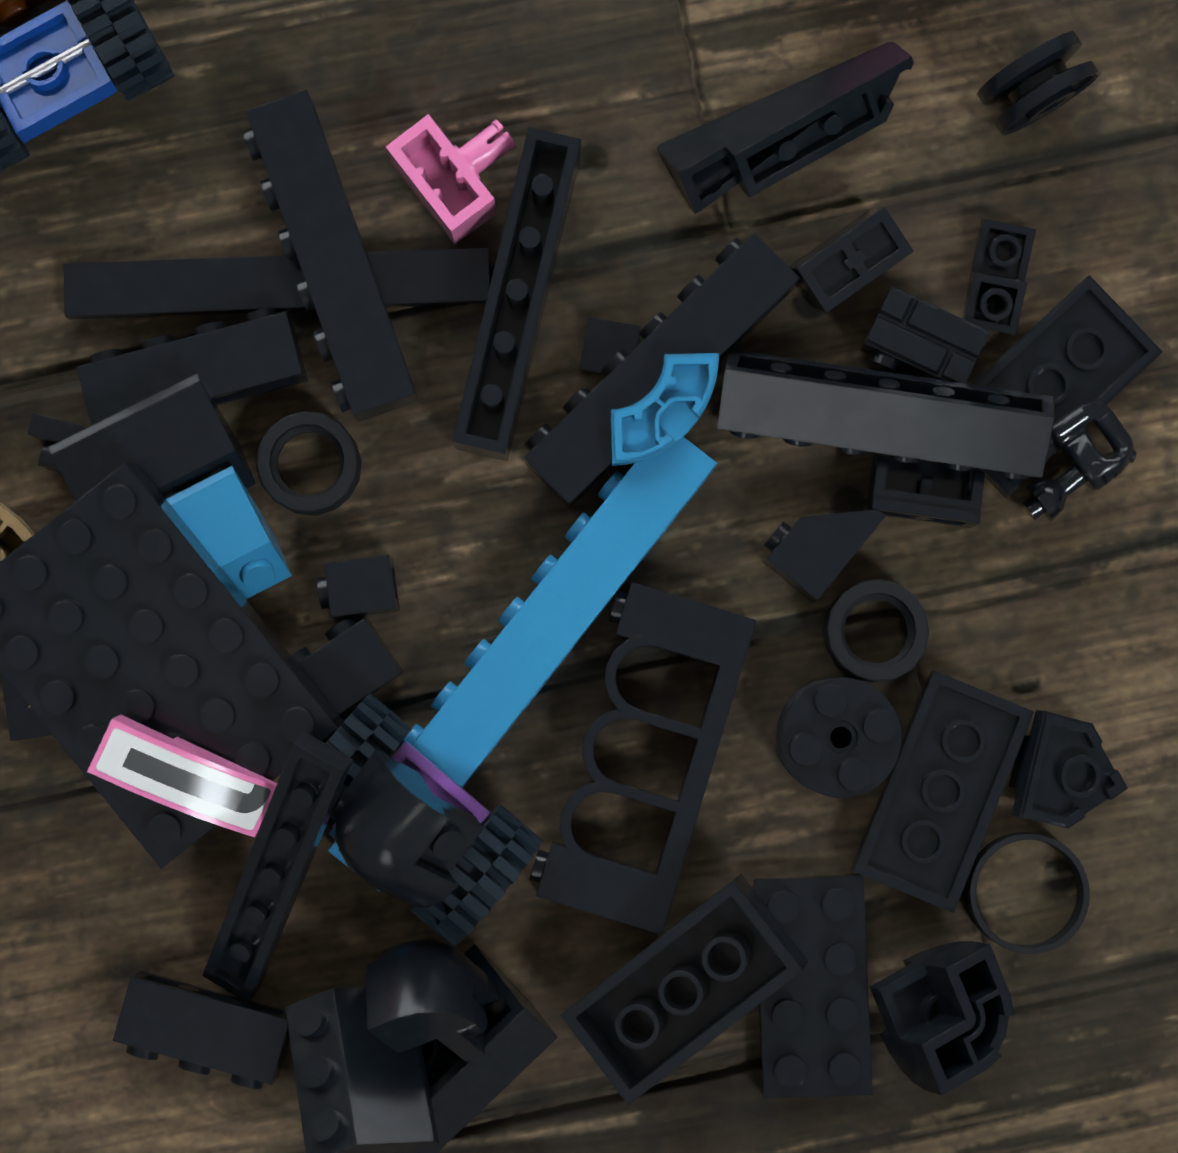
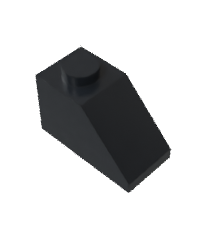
M876 509L800 517L792 527L783 521L763 545L771 552L763 563L813 603L821 597L886 516Z

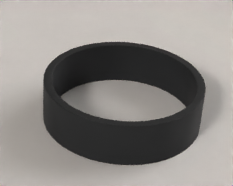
M1017 832L993 840L977 854L965 884V898L973 922L987 938L1013 952L1039 954L1060 947L1076 934L1084 922L1088 911L1090 888L1081 862L1069 848L1047 836L1029 832ZM1021 840L1042 841L1059 851L1069 863L1077 886L1075 908L1067 924L1050 939L1030 945L1013 944L997 937L982 919L976 898L978 878L987 860L1005 845Z

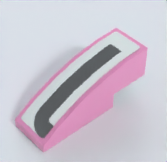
M123 715L111 719L87 771L157 803L254 838L260 829L277 785L276 782L179 737L172 739Z

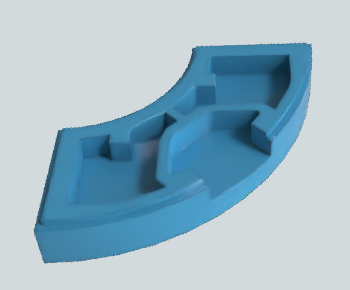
M719 353L664 354L662 373L650 393L633 405L620 409H611L612 466L627 465L652 458L672 447L692 429L703 414L711 398L717 378Z

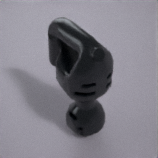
M1087 400L1075 406L1053 423L1051 436L1062 449L1063 455L1071 465V468L1056 479L1038 480L1026 487L1030 498L1023 502L1022 505L1033 520L1044 514L1052 521L1063 511L1067 497L1079 487L1085 484L1092 490H1099L1120 475L1129 463L1134 462L1137 452L1134 450L1133 440L1114 412L1106 404L1096 400ZM1093 421L1113 448L1112 452L1101 455L1087 433L1089 422Z

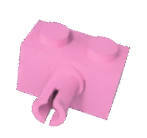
M428 114L386 146V150L393 166L456 245L497 214L495 199L480 181L479 173L508 151L515 149L516 144L507 131L505 133L502 131L504 127L495 119L491 122L490 126L461 148H458L456 145L453 146Z

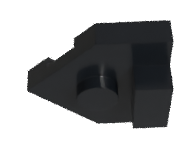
M1036 710L1030 736H1024L1013 765L1009 787L1017 789L1011 815L1069 829L1084 819L1086 813L1107 799L1112 800L1128 789L1120 772L1113 768L1101 744L1103 741L1093 723Z

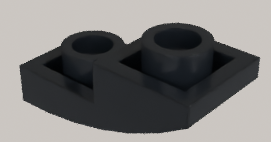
M981 218L963 319L986 330L1016 335L1027 288L1025 278L1036 229Z

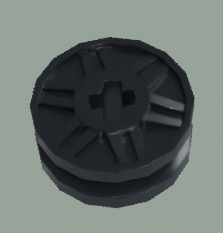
M1076 32L1063 33L1032 49L990 78L979 89L977 95L985 106H991L1008 99L1012 103L995 122L1001 135L1006 136L1043 118L1081 93L1099 77L1101 73L1092 61L1075 65L1069 69L1065 63L1082 46V42Z

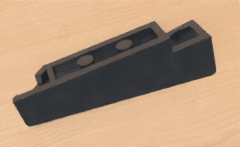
M887 42L658 145L657 151L694 214L702 211L738 183L741 190L750 198L886 122L894 106L889 96L900 73L907 69L911 70L914 64L913 58L896 43Z

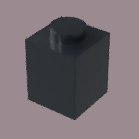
M390 555L324 563L326 576L317 578L318 596L321 609L330 608L331 618L339 620L350 616L353 618L400 611L394 560Z

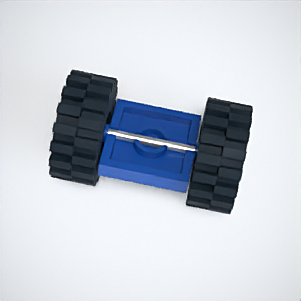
M67 0L0 37V172L30 156L26 142L119 92L111 77L128 102L175 77L170 64L134 0Z

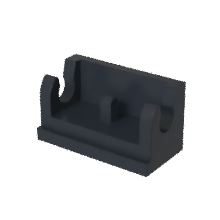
M884 206L868 210L791 264L789 268L800 278L798 283L808 293L807 302L813 308L822 309L824 313H827L914 252V250Z
M875 454L872 461L866 510L878 509L888 517L972 528L980 524L985 472L979 468H974L970 471H957L943 464L921 461L904 463L896 461L891 457Z

